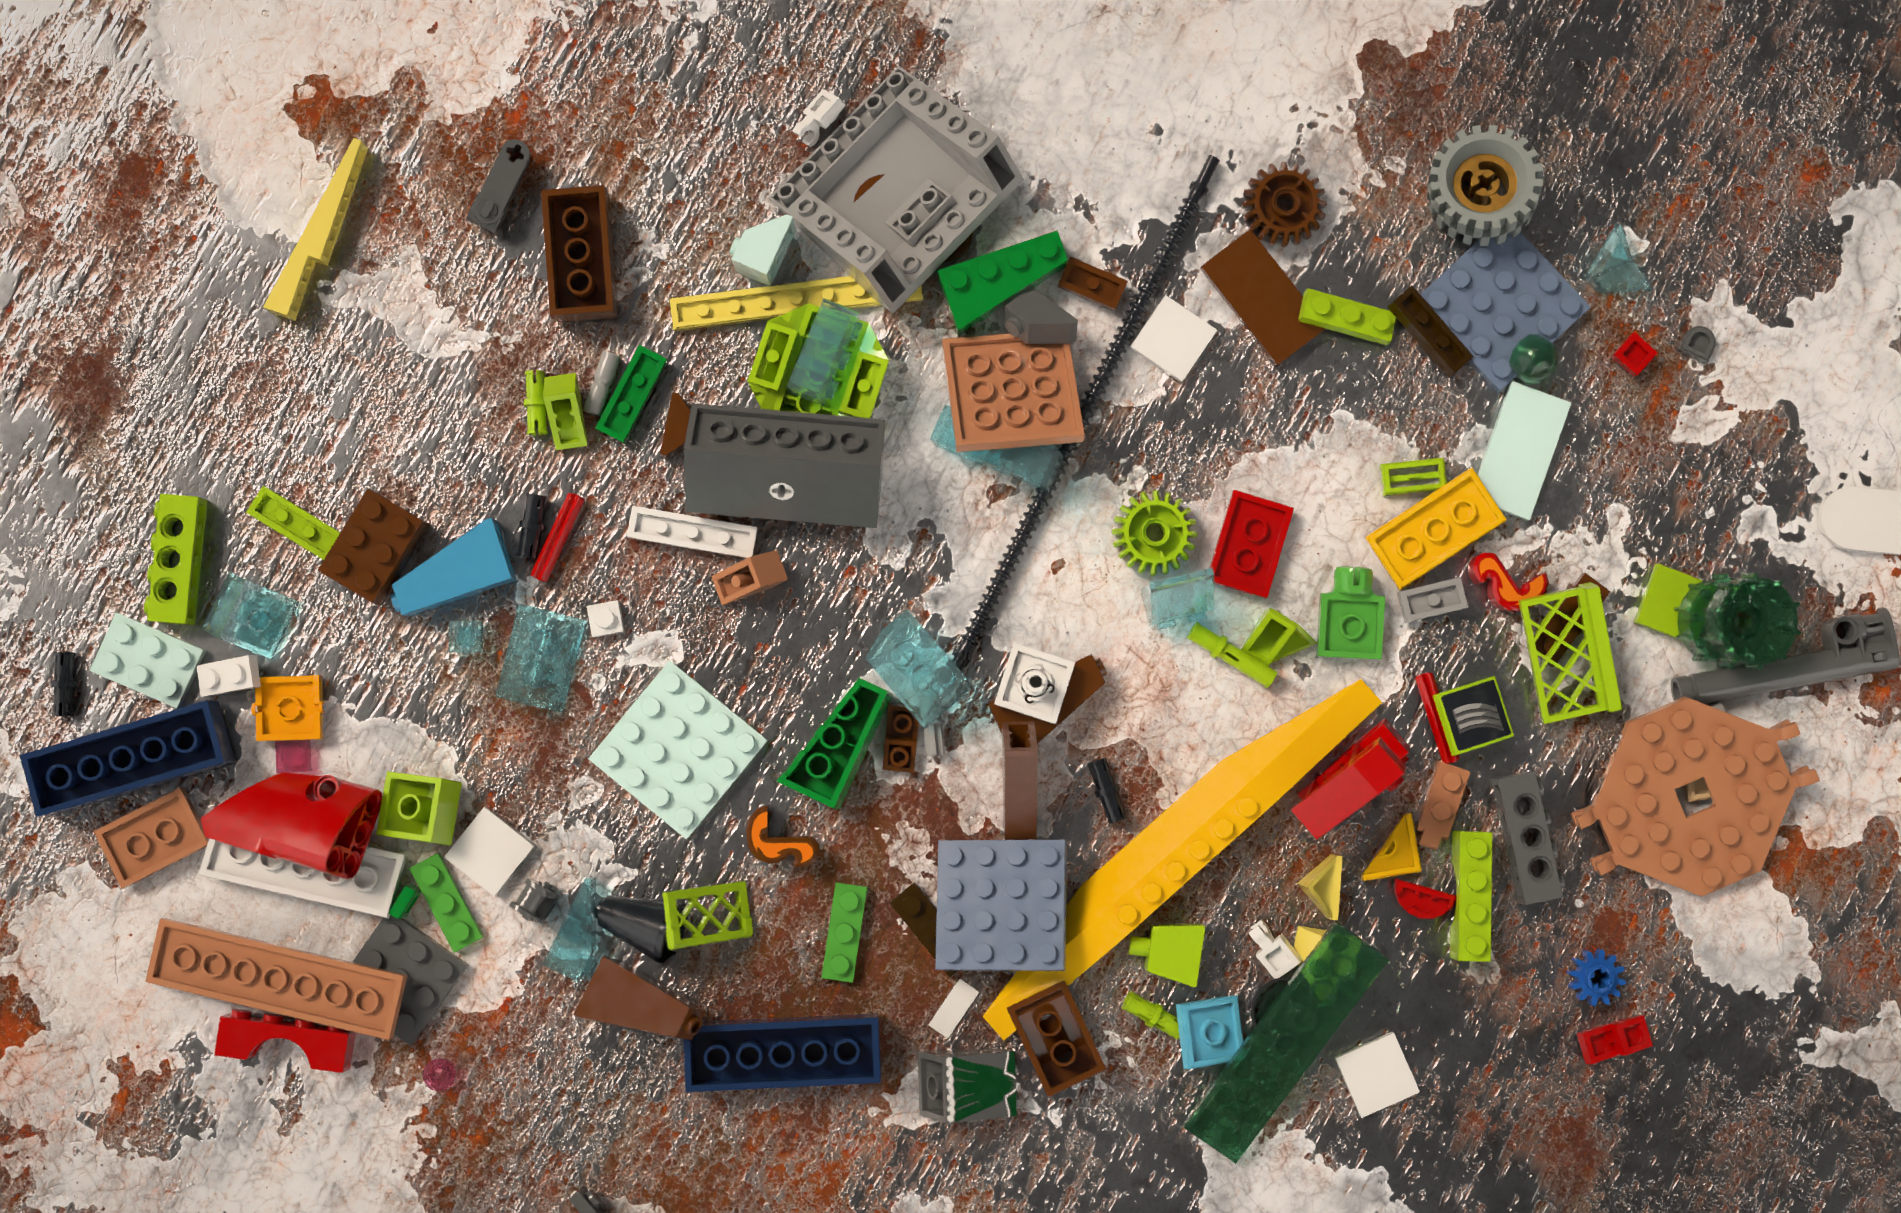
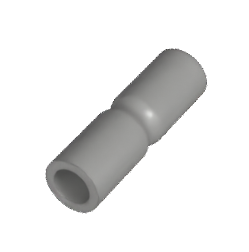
M607 351L602 352L594 375V382L591 384L583 407L584 412L601 417L609 393V386L613 382L620 356Z

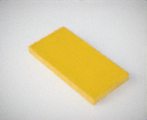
M1471 467L1364 538L1398 590H1401L1507 521V519Z

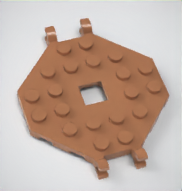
M1684 696L1625 722L1621 732V740L1616 752H1613L1599 793H1596L1590 806L1570 813L1574 824L1576 826L1579 825L1580 829L1592 825L1596 820L1599 822L1610 851L1589 859L1595 872L1598 871L1600 875L1612 871L1615 866L1621 865L1702 897L1760 872L1795 789L1819 782L1820 779L1814 768L1809 769L1807 765L1789 773L1777 742L1801 735L1796 722L1790 723V720L1786 719L1767 729ZM1703 778L1711 796L1712 804L1710 807L1686 817L1675 789Z

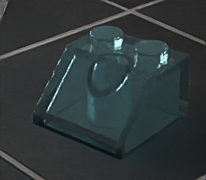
M229 571L202 629L220 640L273 659L299 601Z

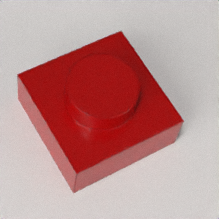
M1633 332L1610 357L1631 376L1636 377L1658 352L1636 332Z

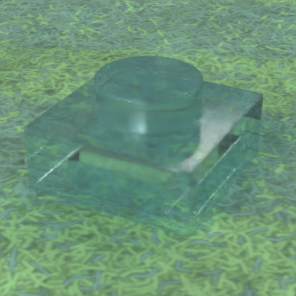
M449 621V653H483V621Z

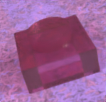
M310 740L275 741L276 773L312 772Z

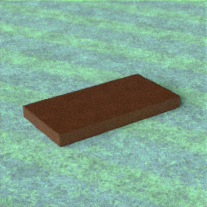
M1250 230L1200 267V270L1276 367L1325 330V328L1298 321L1303 299L1302 294L1256 235Z

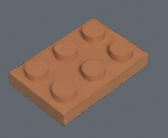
M180 787L93 831L121 889L127 888L207 847L209 838L204 835L202 823L184 787Z

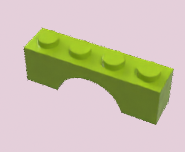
M1452 830L1451 862L1456 876L1457 899L1455 916L1450 929V958L1457 961L1491 962L1492 832Z

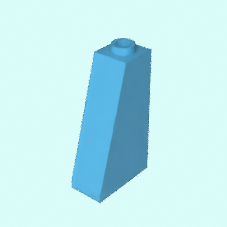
M493 518L484 520L392 584L394 593L391 594V600L397 612L401 611L402 615L410 617L516 581L517 579L497 520Z

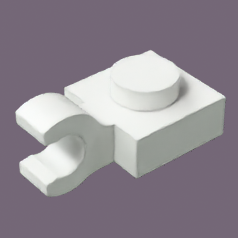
M822 89L802 112L806 117L794 127L793 132L802 137L808 131L807 136L802 142L809 147L814 146L819 139L820 127L826 129L837 119L839 113L846 105L839 97Z
M1262 919L1251 926L1252 930L1249 932V935L1261 947L1255 956L1274 979L1280 978L1301 963L1302 957L1283 934L1274 939L1269 927Z

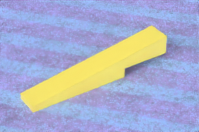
M353 138L263 306L269 312L296 321L315 263L318 262L328 266L368 151V147L361 140Z

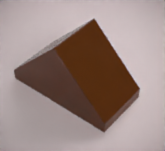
M672 392L660 450V455L665 459H671L684 450L691 411L679 393Z

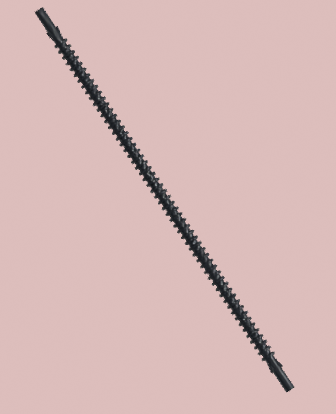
M1213 155L1208 156L1196 181L1191 182L1188 197L1182 199L1184 206L1178 207L1180 213L1174 215L1176 221L1170 223L1172 229L1166 231L1168 237L1162 239L1164 245L1158 247L1160 253L1154 255L1156 261L1150 263L1152 269L1146 271L1147 278H1142L1141 280L1143 286H1138L1137 288L1139 294H1134L1133 296L1135 302H1130L1129 304L1131 310H1126L1125 312L1127 318L1121 319L1123 326L1117 327L1119 334L1113 335L1115 342L1109 343L1111 349L1110 351H1105L1107 357L1106 359H1101L1103 365L1102 367H1097L1099 373L1098 375H1093L1094 383H1089L1090 390L1084 392L1086 398L1080 400L1082 403L1080 410L1083 428L1090 425L1088 419L1094 417L1092 411L1098 409L1096 403L1102 401L1100 395L1106 393L1104 387L1110 385L1108 379L1113 378V370L1119 368L1117 362L1123 360L1121 354L1127 352L1125 346L1131 344L1129 338L1135 336L1133 330L1139 328L1137 322L1143 321L1141 314L1147 313L1145 306L1151 305L1149 298L1155 297L1153 291L1154 289H1159L1157 283L1158 281H1163L1161 275L1162 273H1167L1165 267L1166 265H1171L1170 257H1175L1174 250L1180 248L1178 242L1184 240L1182 234L1188 232L1186 226L1192 224L1190 218L1196 216L1194 210L1200 208L1198 203L1209 190L1207 185L1220 161ZM1065 443L1061 447L1056 448L1058 454L1056 456L1053 455L1052 459L1054 462L1047 465L1050 469L1048 472L1045 471L1043 473L1046 477L1044 480L1039 481L1041 487L1035 489L1037 495L1031 497L1033 503L1027 505L1029 511L1023 513L1025 519L1019 521L1021 527L1015 529L1016 536L1010 538L1013 542L1011 545L1008 544L1006 546L1009 550L1007 553L1002 554L1004 560L998 562L1000 568L994 570L996 576L990 578L992 584L986 586L988 592L982 594L983 601L977 603L980 606L979 609L973 611L975 617L969 619L971 625L965 627L967 633L961 635L963 639L961 644L952 652L954 658L940 683L944 687L952 689L965 662L969 663L973 646L979 644L976 641L977 638L983 636L981 633L982 628H987L985 625L986 620H991V617H989L990 612H995L994 604H999L998 596H1003L1002 588H1007L1008 586L1006 580L1012 579L1010 573L1011 571H1016L1014 565L1015 563H1020L1018 557L1019 555H1024L1022 549L1023 547H1028L1026 541L1027 539H1032L1031 531H1036L1035 523L1041 522L1039 515L1045 514L1043 507L1049 506L1047 500L1048 498H1053L1051 492L1052 490H1057L1055 484L1056 482H1061L1059 476L1060 474H1065L1063 468L1064 466H1069L1068 458H1073L1072 451L1078 449L1076 443Z

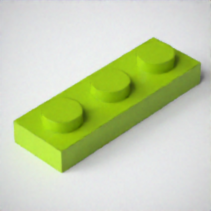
M1307 288L1303 294L1298 321L1388 345L1392 340L1396 317L1391 311Z
M262 486L246 511L249 515L323 560L341 533L266 486Z

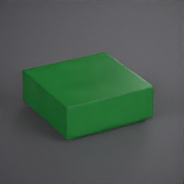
M414 884L405 885L389 914L397 919L407 917L422 893L420 888Z

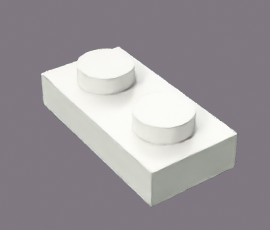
M247 655L197 665L201 697L261 687L256 655Z

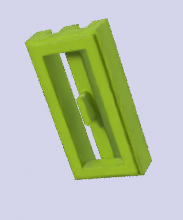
M1444 458L1379 465L1382 474L1383 496L1435 491L1447 483ZM1429 466L1438 467V471L1389 476L1390 470ZM1439 478V483L1396 488H1391L1390 483Z

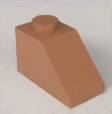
M777 550L751 556L711 576L722 606L762 592L788 580Z

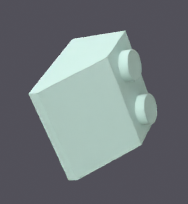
M788 214L744 230L741 238L736 237L729 252L733 256L732 262L736 272L764 285L772 286L796 233L793 217Z

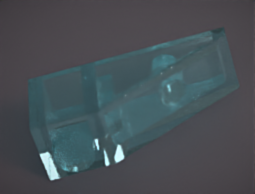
M592 876L585 877L542 964L575 981L582 979L583 975L588 977L597 961L592 958L596 950V878Z

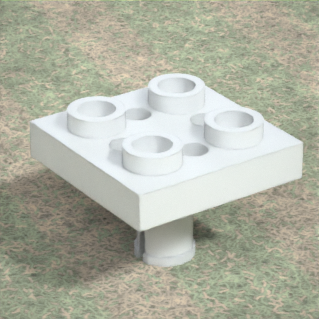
M1014 643L994 705L1056 724L1075 662ZM1037 664L1043 665V667H1044V671H1043V672L1036 671V670H1041V669H1042V666H1036ZM1017 674H1020L1017 677V681H1020L1023 676L1022 683L1015 682L1014 678ZM1047 684H1051L1054 686V691L1052 693H1049L1052 690V686H1049L1047 691H1045L1047 688ZM1026 695L1033 696V697H1028V698H1027L1028 701H1033V703H1031V704L1026 703V701H1025V696H1026Z

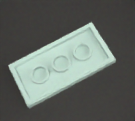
M1514 381L1509 383L1477 475L1501 512L1529 521L1571 402Z

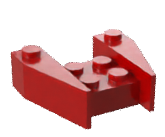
M1384 718L1298 792L1297 795L1302 801L1295 805L1291 811L1316 839L1320 838L1385 789L1391 792L1405 780L1402 775L1405 774L1406 769L1404 764L1409 759L1406 756L1410 750L1409 744Z

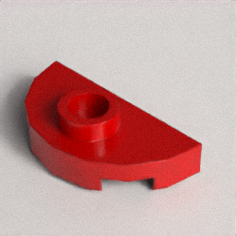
M1399 879L1394 881V893L1397 902L1405 912L1419 919H1435L1442 916L1453 908L1457 896Z

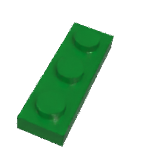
M638 345L595 429L625 444L668 360Z

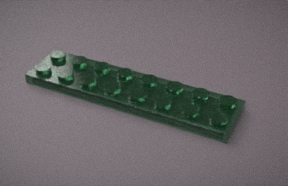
M1334 920L1185 1119L1183 1128L1236 1164L1388 963V957Z

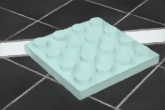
M669 660L588 759L687 840L768 740Z

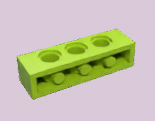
M160 494L159 501L155 503L154 518L157 520L156 533H153L151 537V550L154 552L153 564H150L147 573L148 582L151 583L150 595L146 597L144 602V612L147 615V621L195 626L208 503L206 499L197 496ZM181 520L183 530L179 535L174 536L172 527L176 521ZM177 551L180 555V561L176 567L172 568L169 564V558L172 553ZM171 583H174L177 592L169 600L166 596V588Z

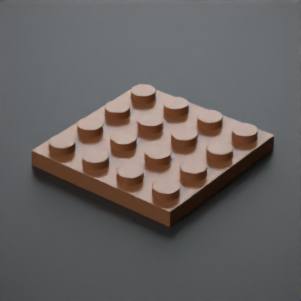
M1011 334L942 339L956 452L1084 442L1085 434L1070 344H1027L1019 337Z

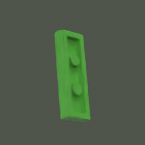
M440 852L409 868L454 953L485 937Z
M835 883L821 978L853 983L867 886Z

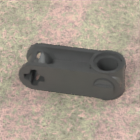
M513 139L507 141L502 146L481 191H479L470 207L467 220L495 234L498 232L512 198L529 166V148L524 142ZM516 151L521 152V159H516L515 162L510 161L509 153L514 155Z
M526 878L524 881L526 884L525 888L517 900L511 901L509 906L520 913L524 919L543 923L555 907L560 896L551 889L553 885L546 881L542 883Z

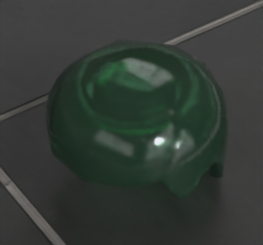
M1530 334L1520 340L1513 349L1509 365L1516 372V377L1524 381V383L1538 385L1550 379L1559 364V354L1556 346L1548 339L1539 334Z

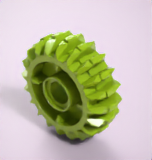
M1158 490L1153 491L1152 500L1148 499L1146 492H1141V503L1139 504L1136 498L1131 497L1128 501L1132 509L1124 505L1119 509L1126 517L1115 516L1113 520L1116 524L1122 526V528H1114L1111 531L1112 535L1121 536L1120 540L1113 542V547L1124 546L1125 550L1118 554L1119 559L1124 558L1128 554L1132 559L1127 562L1126 566L1131 568L1135 562L1140 563L1137 571L1139 574L1145 571L1146 566H1150V576H1155L1157 566H1160L1163 575L1169 573L1168 563L1177 570L1180 568L1177 557L1183 561H1187L1190 558L1183 549H1195V545L1187 541V538H1196L1198 533L1188 531L1187 527L1195 525L1196 520L1190 519L1185 521L1184 517L1191 510L1190 508H1185L1180 512L1177 509L1182 504L1180 498L1171 505L1169 503L1171 493L1167 492L1163 501L1159 500ZM1156 525L1162 530L1163 536L1160 541L1154 542L1147 537L1146 529L1148 526Z

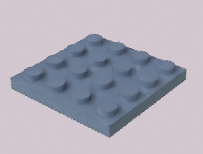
M1521 232L1515 237L1507 233L1506 241L1500 244L1496 243L1494 237L1490 238L1488 246H1479V239L1420 294L1474 356L1468 362L1497 393L1591 308Z
M938 840L935 969L946 971H1066L1067 841Z

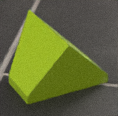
M1268 608L1262 613L1241 650L1269 666V664L1317 644V642L1299 624L1273 608Z

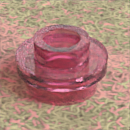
M443 1058L433 1059L423 1070L424 1083L434 1091L446 1090L453 1084L456 1077L453 1064ZM436 1069L444 1070L445 1078L443 1080L435 1077Z

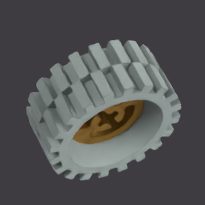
M1489 124L1488 132H1481V125L1472 126L1471 133L1468 136L1463 129L1455 134L1454 143L1448 138L1442 144L1441 152L1437 151L1433 159L1427 188V200H1430L1431 216L1437 214L1436 224L1440 229L1445 225L1449 226L1447 235L1455 239L1458 233L1464 235L1462 242L1464 244L1471 245L1472 238L1480 239L1479 246H1488L1490 238L1494 237L1497 244L1506 241L1507 233H1510L1512 237L1518 235L1522 224L1526 227L1531 221L1533 213H1535L1544 180L1541 179L1543 173L1542 163L1536 164L1538 153L1535 148L1528 152L1526 151L1529 141L1523 136L1518 141L1514 140L1515 131L1506 128L1503 135L1497 133L1498 125ZM1494 175L1498 177L1495 181H1493ZM1499 179L1506 188L1504 196L1497 194L1500 185ZM1465 181L1470 183L1468 198L1474 197L1473 202L1468 200L1462 191L1461 184Z

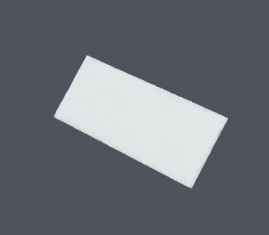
M959 979L929 1023V1026L946 1038H949L979 992Z

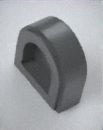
M1693 327L1684 333L1676 351L1705 364L1709 361L1715 348V336L1706 327Z

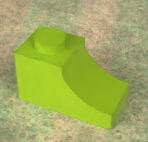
M576 373L544 377L543 399L556 450L587 446L588 439L583 417L582 397Z

